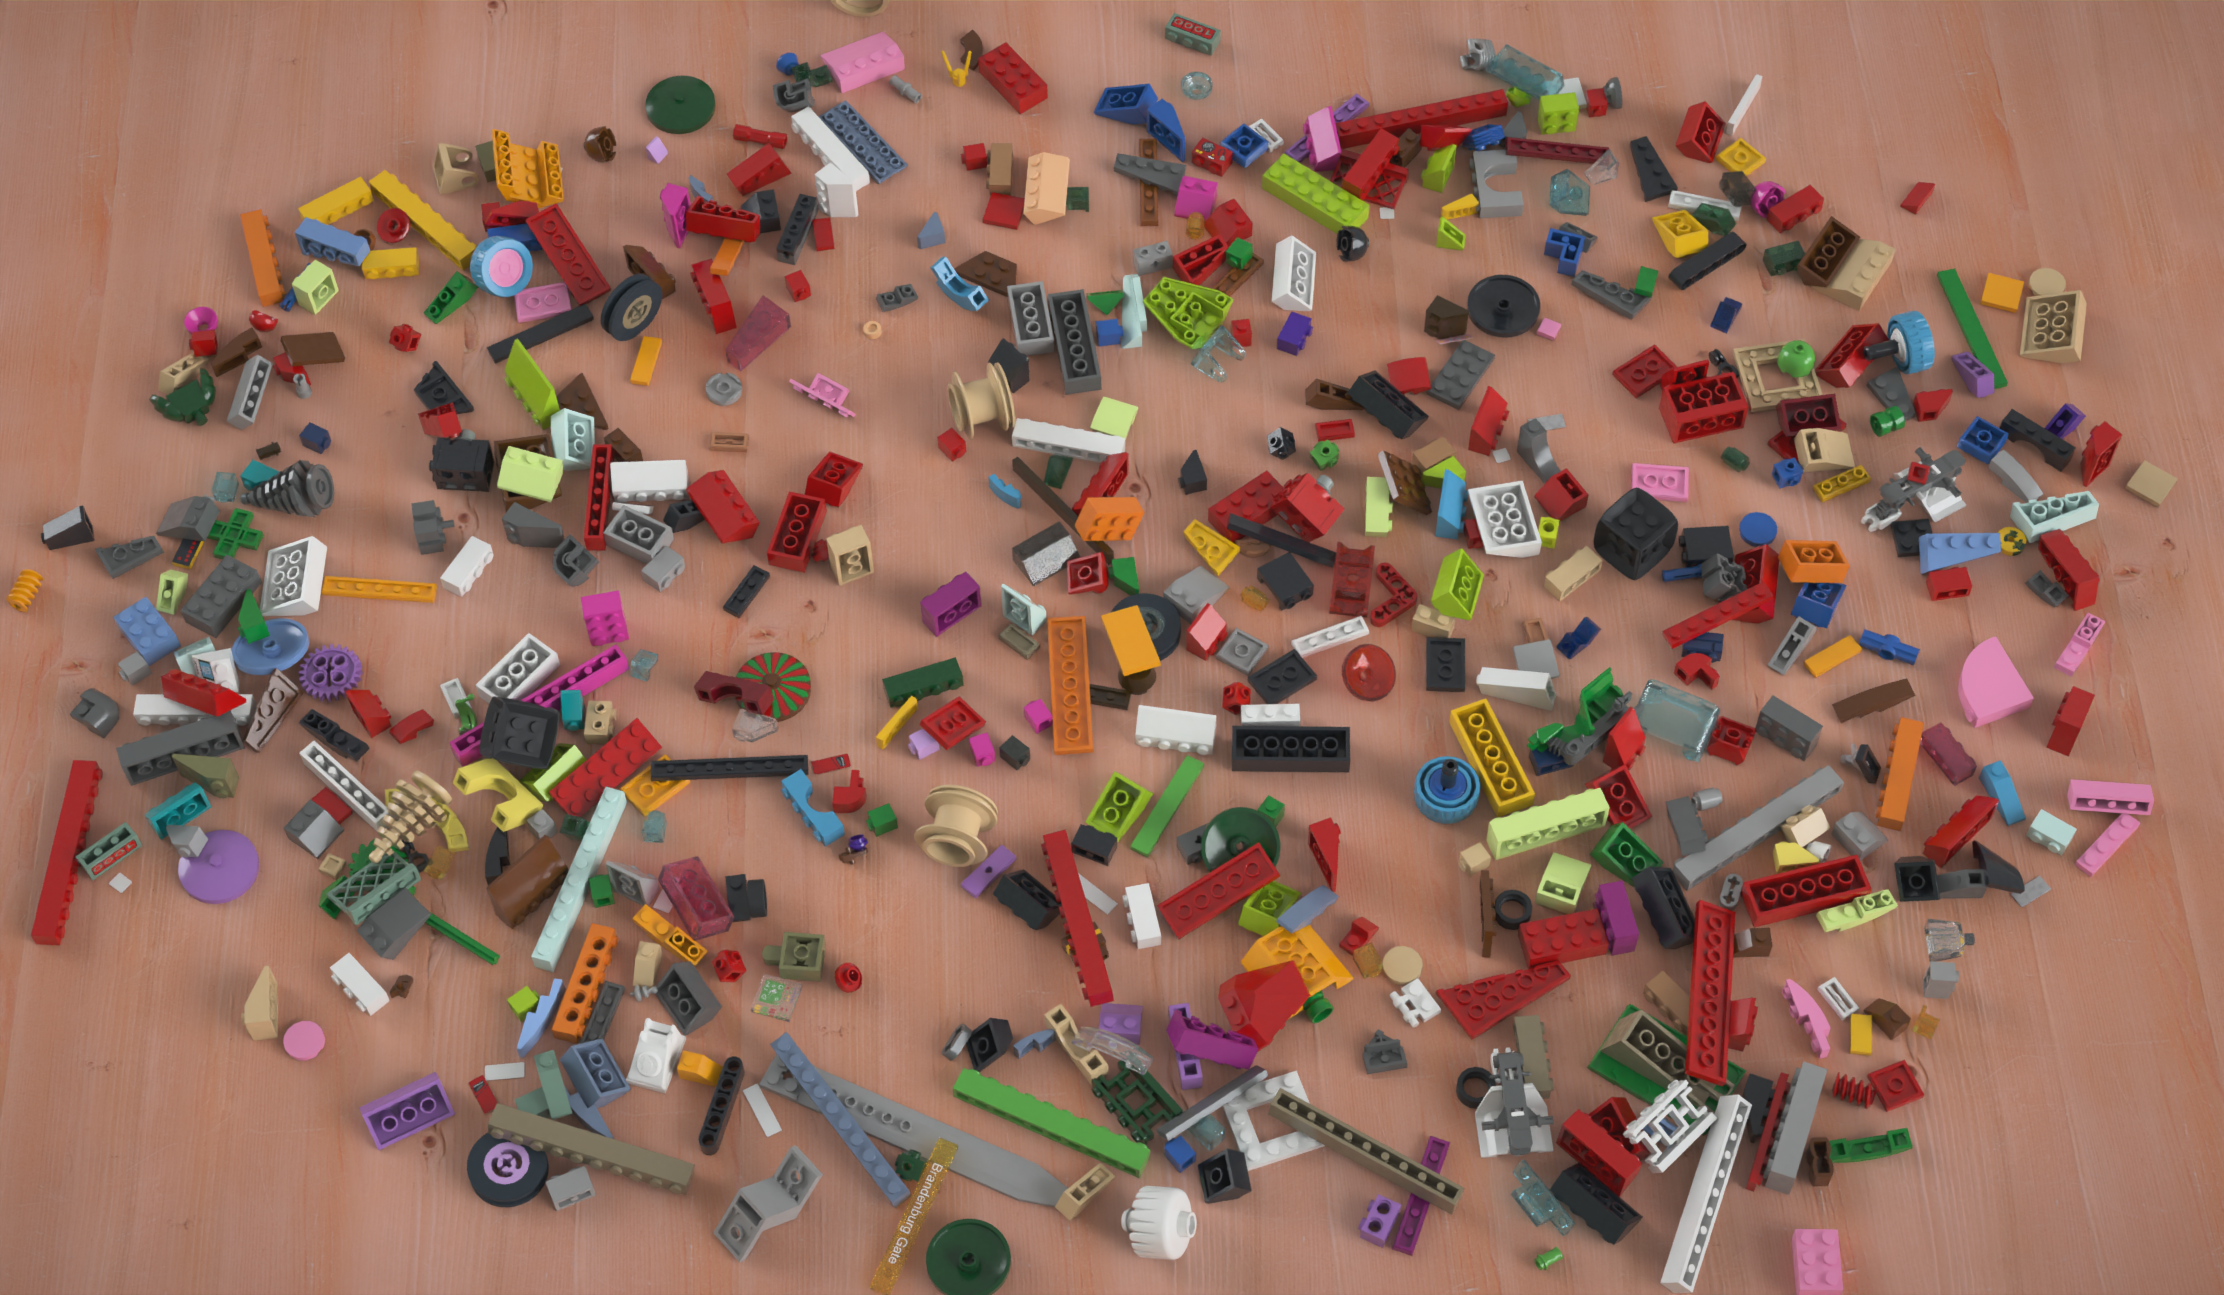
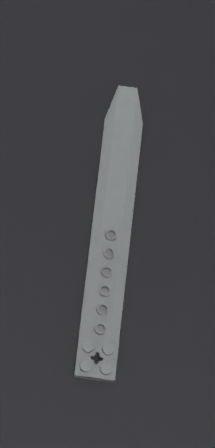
M776 1054L759 1084L760 1087L822 1114L792 1074V1078L784 1080L783 1074L791 1072ZM813 1065L867 1135L904 1151L916 1150L921 1153L922 1157L929 1159V1162L943 1166L942 1168L1017 1201L1055 1207L1063 1192L1068 1189V1187L1032 1161Z

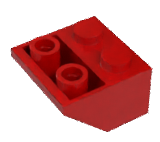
M1566 468L1551 476L1534 495V498L1551 518L1562 521L1586 508L1589 494Z
M1751 997L1731 1001L1729 1049L1743 1052L1745 1045L1750 1044L1755 1027L1754 1020L1758 1011V1006H1755L1756 998Z

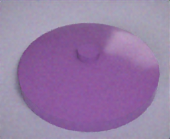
M230 830L208 832L205 834L208 841L198 858H185L181 856L178 865L179 879L185 891L194 899L208 904L226 903L240 897L253 885L259 872V857L252 842L238 832Z

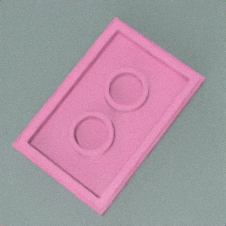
M564 282L523 289L520 293L514 295L518 323L556 317L572 310L569 290Z
M1632 464L1631 489L1640 488L1657 500L1688 501L1689 467Z

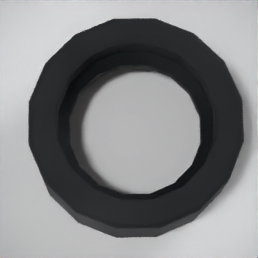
M764 879L748 880L747 895L750 917H766L767 897Z
M1513 889L1499 894L1494 905L1497 923L1505 929L1517 930L1520 924L1529 922L1533 907L1530 898L1525 893ZM1515 901L1522 904L1525 912L1522 917L1512 919L1502 913L1501 906L1505 902Z
M1471 1067L1460 1074L1457 1080L1456 1093L1462 1104L1469 1108H1478L1485 1096L1479 1098L1471 1097L1464 1091V1083L1468 1079L1479 1078L1486 1082L1489 1091L1491 1086H1496L1495 1079H1490L1492 1074L1489 1071L1480 1067Z

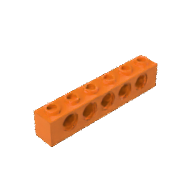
M591 923L551 1029L554 1038L578 1044L579 1038L583 1036L585 1022L587 1019H590L592 1014V1003L598 998V987L605 979L604 971L606 966H609L611 963L613 948H616L619 938L616 935L615 928ZM603 946L601 950H596L597 947ZM592 964H597V966L593 968L589 967ZM584 982H591L588 985H582ZM584 999L583 1002L576 1003L577 1000ZM572 1017H577L575 1021H569Z

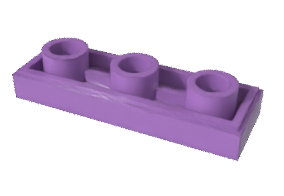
M1001 845L961 883V887L976 899L1016 860V856Z

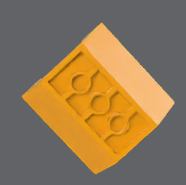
M492 129L496 182L505 200L510 202L520 200L536 202L538 208L563 202L564 195L558 145L541 141L537 149L510 143L508 132Z
M1310 925L1294 933H1290L1282 926L1258 939L1241 960V965L1247 972L1292 960L1295 961L1311 996L1331 984L1336 989H1339L1353 980V976ZM1302 1005L1301 1008L1296 1012V1014H1298L1299 1012H1301V1011L1303 1010V1005Z

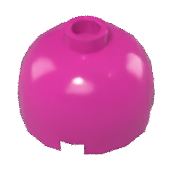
M1763 181L1752 190L1749 198L1750 205L1758 215L1767 218L1766 215H1768L1769 208L1785 200L1783 197L1786 191L1775 182Z

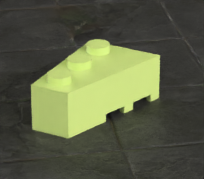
M1367 477L1365 488V536L1387 537L1388 531H1392V520H1389V513H1392L1393 502H1389L1391 492L1385 477Z

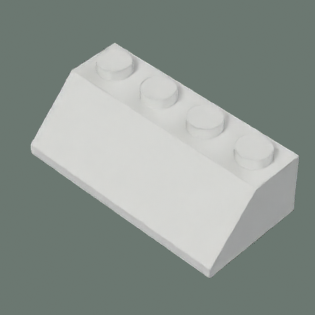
M1292 235L1276 243L1272 302L1283 310L1311 311L1316 252Z
M686 460L610 463L612 493L615 502L689 499L686 489L690 486V479Z
M1139 705L1135 744L1142 747H1159L1163 750L1174 749L1180 752H1196L1200 755L1213 754L1216 737V715Z

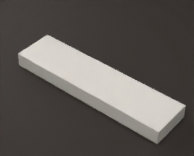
M1755 75L1728 121L1726 134L1733 135L1760 89L1763 76Z
M1675 190L1671 191L1668 208L1686 210L1733 221L1739 220L1742 204Z
M1362 616L1292 640L1291 645L1304 658L1368 635L1369 629Z

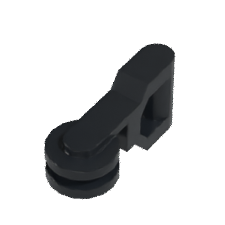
M1718 349L1709 352V359L1714 365L1722 362L1717 368L1719 370L1717 375L1721 374L1725 369L1734 372L1736 378L1739 377V372L1734 365H1730Z
M403 839L401 840L405 844L403 850L409 858V864L418 858L424 859V862L416 866L418 873L432 867L426 854L415 851L412 842L409 843Z

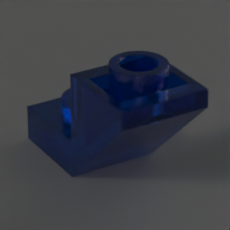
M1584 617L1574 632H1567L1556 648L1568 659H1572L1591 644L1601 628L1590 618Z

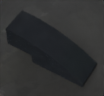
M499 827L496 828L486 854L485 878L488 886L503 873V866L510 865L507 831L503 832Z

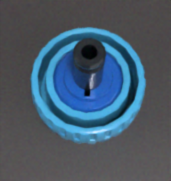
M1444 756L1432 759L1422 766L1418 771L1414 784V800L1423 815L1434 822L1453 824L1468 818L1474 812L1480 796V782L1476 771L1468 763L1456 757Z

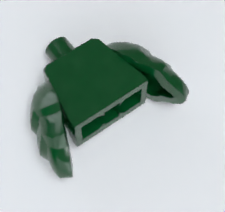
M200 368L201 387L196 379L167 395V400L153 394L149 400L153 404L154 409L168 420L175 422L184 420L186 423H191L195 420L199 426H202L208 421L205 414L209 413V406L215 400L216 387L213 385V377L209 375L208 371Z

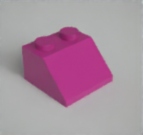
M1183 176L1178 191L1174 216L1205 222L1212 214L1217 199L1218 182Z

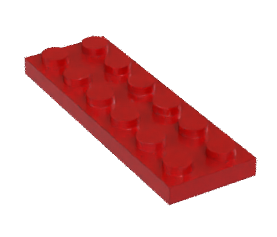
M557 203L525 220L579 306L587 304L611 291L610 285Z
M636 718L550 790L548 794L574 823L599 802L605 787L614 789L659 751L662 746L641 721Z
M1258 842L1163 901L1157 907L1179 940L1279 878L1280 874Z

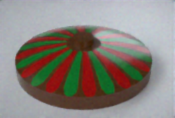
M770 652L755 656L740 668L735 677L770 686L775 700L763 715L747 712L742 698L735 697L740 709L757 721L774 723L792 718L805 707L810 698L811 680L806 667L798 659L785 653Z

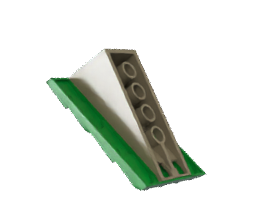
M1631 1004L1626 1006L1587 1066L1589 1070L1613 1085L1619 1086L1651 1106L1655 1103L1654 1099L1658 1095L1668 1090L1667 1087L1675 1080H1687L1689 1083L1687 1086L1692 1088V1091L1686 1095L1695 1109L1700 1106H1706L1707 1112H1713V1114H1715L1720 1096L1732 1095L1746 1070L1728 1060L1726 1084L1723 1086L1685 1074L1687 1036ZM1675 1097L1668 1103L1673 1104L1677 1110L1681 1107V1104ZM1688 1113L1683 1116L1689 1126L1696 1120L1692 1119ZM1711 1125L1701 1135H1706Z

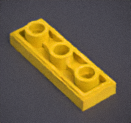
M1859 465L1813 485L1812 489L1823 503L1869 483L1871 477L1864 467Z

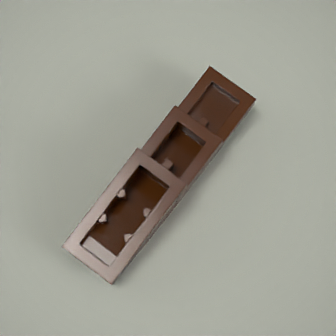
M1906 678L1850 696L1832 704L1840 722L1843 723L1858 715L1861 718L1876 710L1882 712L1916 695Z

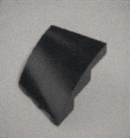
M1974 840L1972 842L1973 858L1978 859L1979 869L1984 870L1985 887L2018 894L2025 891L2022 876L2015 866L1978 841Z

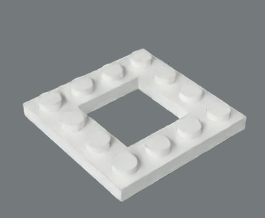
M1297 1071L1259 1082L1222 1106L1240 1152H1244L1248 1171L1325 1146L1298 1130L1297 1132L1259 1143L1248 1115V1109L1272 1102L1280 1088L1309 1103Z

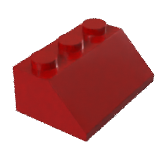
M1706 101L1690 106L1675 146L1685 157L1712 163L1726 123Z
M1490 386L1487 387L1471 427L1468 447L1470 451L1490 456L1491 451L1496 449L1498 443L1496 438L1498 435L1501 436L1504 428L1502 423L1507 421L1510 412L1507 410L1508 403Z
M2105 421L2100 426L2096 425L2091 430V437L2086 442L2087 447L2081 454L2083 457L2080 466L2083 486L2085 487L2110 466L2123 435Z
M1611 1097L1588 1114L1592 1121L1598 1126L1603 1127L1614 1140L1621 1142L1624 1148L1629 1153L1636 1155L1640 1161L1650 1154V1151L1641 1140L1637 1144H1631L1629 1137L1625 1138L1623 1135L1627 1130V1125L1634 1120L1637 1121L1625 1097Z

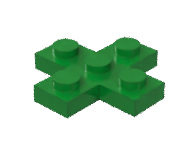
M235 508L228 523L215 520L207 536L208 539L218 541L213 552L215 558L223 559L226 555L234 558L239 546L257 551L264 534L262 531L248 528L254 517L253 512Z

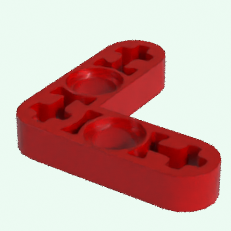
M1386 562L1380 563L1377 566L1376 577L1393 597L1372 610L1370 622L1375 627L1386 625L1412 608L1417 602L1416 591L1391 564ZM1393 582H1399L1402 586L1400 588H1394L1391 584ZM1405 595L1407 597H1412V600H1410L1409 598L1405 599ZM1395 604L1399 609L1392 611L1389 609V606Z

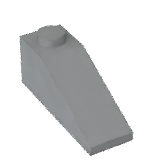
M1798 616L1768 663V666L1785 675L1808 645L1817 628Z

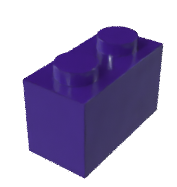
M1291 311L1277 338V349L1297 356L1299 351L1304 349L1307 336L1310 337L1312 334V318Z

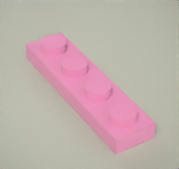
M2122 813L2076 861L2075 866L2092 877L2139 827L2140 822L2129 814Z

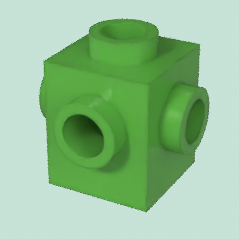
M1327 439L1324 442H1318L1314 446V449L1310 451V458L1319 470L1322 471L1327 467L1331 468L1337 464L1339 459L1338 452L1340 450L1334 442L1330 443Z

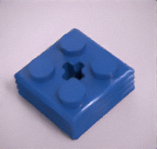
M1242 124L1220 142V146L1232 151L1233 160L1243 168H1246L1268 150L1269 142L1246 124Z
M1487 124L1471 130V133L1462 142V147L1468 148L1469 151H1480L1486 148L1485 145L1491 144L1493 146L1500 144L1501 140L1506 137L1504 136V129H1502L1503 126Z
M1977 416L1960 437L1957 447L1980 461L1990 464L1991 459L1997 455L2006 443L2009 433Z

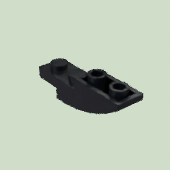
M313 709L299 722L310 734L345 759L349 757L357 762L370 749L367 743L344 731L336 722Z

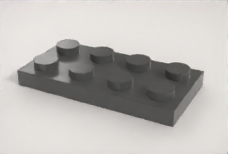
M1462 340L1431 384V389L1427 390V395L1459 410L1494 361L1495 354L1466 340Z

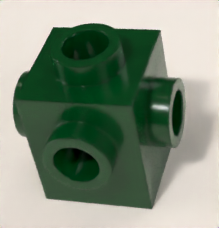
M910 1149L898 1155L895 1161V1166H897L895 1173L900 1174V1178L906 1181L915 1180L918 1182L923 1179L930 1160L922 1157L920 1152Z

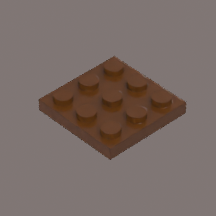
M1384 450L1381 451L1378 457L1393 500L1422 514L1428 515L1431 513V502L1426 495L1425 485L1419 475V468L1415 464L1396 457L1394 454Z

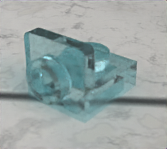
M641 649L631 660L630 676L648 681L650 670L658 661V654Z

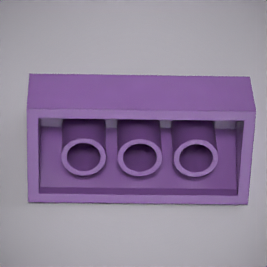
M436 1072L359 1107L378 1150L455 1115Z

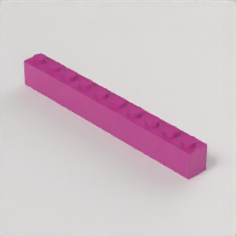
M617 644L520 701L537 704L545 708L550 707L559 711L562 709L561 690H580L583 697L629 670L627 658ZM484 722L449 742L454 756L462 767L482 757L480 754V741Z

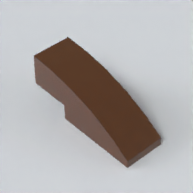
M252 327L230 341L211 363L216 377L246 363L249 360L247 355L262 348L260 339Z

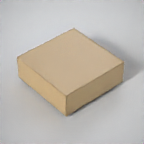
M328 853L318 870L320 873L337 879L347 863L346 860Z

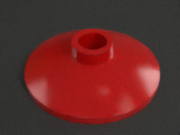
M398 208L386 210L381 214L377 222L378 235L388 243L400 242L407 236L410 230L408 215Z

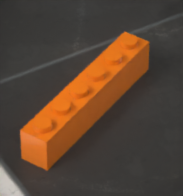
M261 209L240 214L261 304L265 307L281 303L284 300L283 294L286 293L283 283L280 284L279 282L282 280L280 270L276 269V267H279L277 257H273V253H276L274 243H270V240L273 238L271 230L266 227L270 226L267 215L263 216Z
M1901 717L1899 723L1894 724L1892 735L1896 736L1895 740H1891L1889 751L1892 752L1891 757L1888 756L1885 767L1889 769L1888 773H1884L1882 780L1885 789H1881L1878 801H1882L1881 807L1877 806L1875 818H1878L1877 826L1897 831L1902 829L1924 722Z

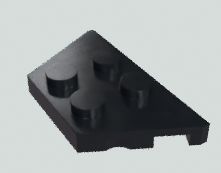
M434 361L430 372L425 373L422 381L415 387L414 392L428 410L453 402L457 414L473 412V405L440 364Z

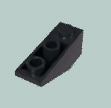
M1749 1074L1742 1098L1752 1104L1746 1122L1751 1143L1755 1142L1756 1137L1761 1138L1764 1129L1761 1121L1762 1118H1767L1770 1109L1766 1107L1767 1101L1772 1102L1775 1089H1772L1774 1081L1753 1074Z

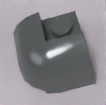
M808 78L792 84L787 80L773 85L776 104L787 112H799L808 106L813 107L815 105V99L812 96L811 84Z
M569 534L554 551L552 568L568 585L575 587L589 579L587 575L599 561Z
M90 688L80 695L82 700L70 713V716L87 726L89 731L105 738L119 720V707L109 696L95 688Z

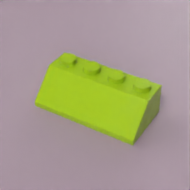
M1462 548L1443 558L1431 602L1433 607L1438 609L1442 615L1471 620L1484 574Z

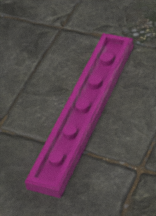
M1430 1136L1421 1165L1440 1174L1450 1142ZM1413 1193L1410 1194L1392 1248L1413 1256L1430 1205L1428 1201Z

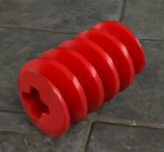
M1838 1072L1832 1088V1095L1835 1098L1840 1094L1841 1101L1848 1096L1850 1104L1856 1099L1858 1107L1864 1102L1865 1109H1868L1873 1104L1878 1086L1872 1090L1871 1083H1868L1864 1087L1863 1080L1856 1084L1855 1077H1852L1848 1082L1847 1075L1844 1074L1840 1079Z

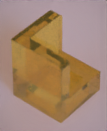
M1923 1005L1912 1031L1932 1039L1940 1019L1925 1013L1927 1006Z

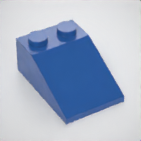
M1150 83L1105 88L1094 113L1098 116L1128 124L1147 123V109L1157 102L1158 97Z
M1162 98L1147 109V132L1152 137L1157 138L1159 143L1184 162L1185 136L1173 105L1169 102L1167 103Z
M1805 582L1796 598L1791 615L1796 618L1799 616L1817 627L1827 629L1847 585L1842 583Z

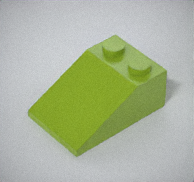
M1114 771L1085 823L1103 833L1109 832L1117 837V842H1119L1144 811L1153 793L1126 776Z
M1272 881L1250 896L1242 908L1238 925L1262 936L1267 935L1281 926L1276 922L1277 919L1298 902L1301 892Z

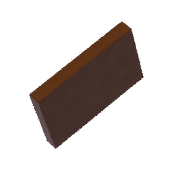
M334 332L281 336L280 341L291 366L339 363L345 360Z

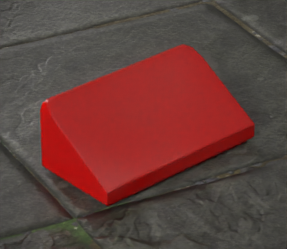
M1918 182L1900 207L1916 215L1933 193L1935 184Z

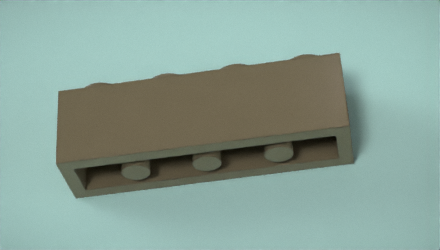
M1539 1015L1515 1017L1513 1029L1516 1048L1519 1054H1523L1524 1066H1521V1071L1531 1073L1530 1076H1522L1523 1084L1533 1083L1542 1099H1548L1551 1091L1554 1090V1083L1548 1074L1551 1071L1550 1060H1546L1545 1053H1548L1547 1041H1543L1542 1034H1545L1544 1022H1540Z

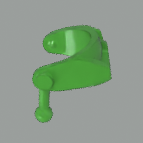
M469 694L468 697L455 702L462 721V727L459 728L460 736L478 726L476 714L465 703L468 700L474 699L473 694Z

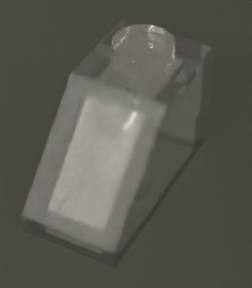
M740 708L732 726V731L737 740L754 742L777 732L778 723L775 718L750 713Z

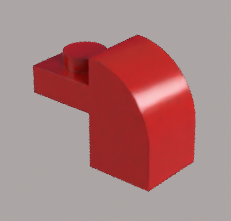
M1701 653L1685 656L1676 663L1674 674L1687 686L1699 678L1713 690L1717 687L1720 678L1718 672L1710 667L1712 659Z
M851 770L850 787L834 786L832 802L834 813H853L865 804L867 799L866 788H864V778L860 777L859 770Z

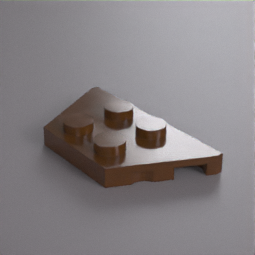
M987 251L954 268L961 278L1005 297H1008L1007 286L1016 285L1017 264Z
M580 373L556 396L559 409L565 408L594 417V427H602L603 430H608V424L583 373Z

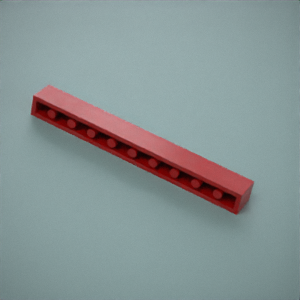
M1500 89L1335 124L1341 149L1370 144L1380 129L1400 138L1408 128L1416 134L1421 133V125L1448 124L1458 126L1507 116L1508 100L1504 90Z
M73 760L31 932L34 942L39 945L60 946L61 939L65 936L64 926L66 920L69 919L70 902L72 903L74 898L73 888L78 882V867H81L76 856L82 853V850L86 847L85 837L86 833L90 830L89 820L90 816L94 813V799L98 796L99 792L98 782L102 779L103 775L97 761Z
M1066 829L1043 835L1044 843L1041 844L1043 855H1048V859L1045 862L1048 871L1052 870L1053 875H1050L1052 887H1057V891H1054L1057 903L1061 902L1062 905L1059 907L1061 919H1066V923H1063L1065 933L1071 936V939H1068L1070 951L1074 950L1076 954L1072 956L1074 965L1080 968L1077 975L1079 983H1084L1085 988H1082L1084 1000H1089L1090 1007L1112 1002L1114 997Z

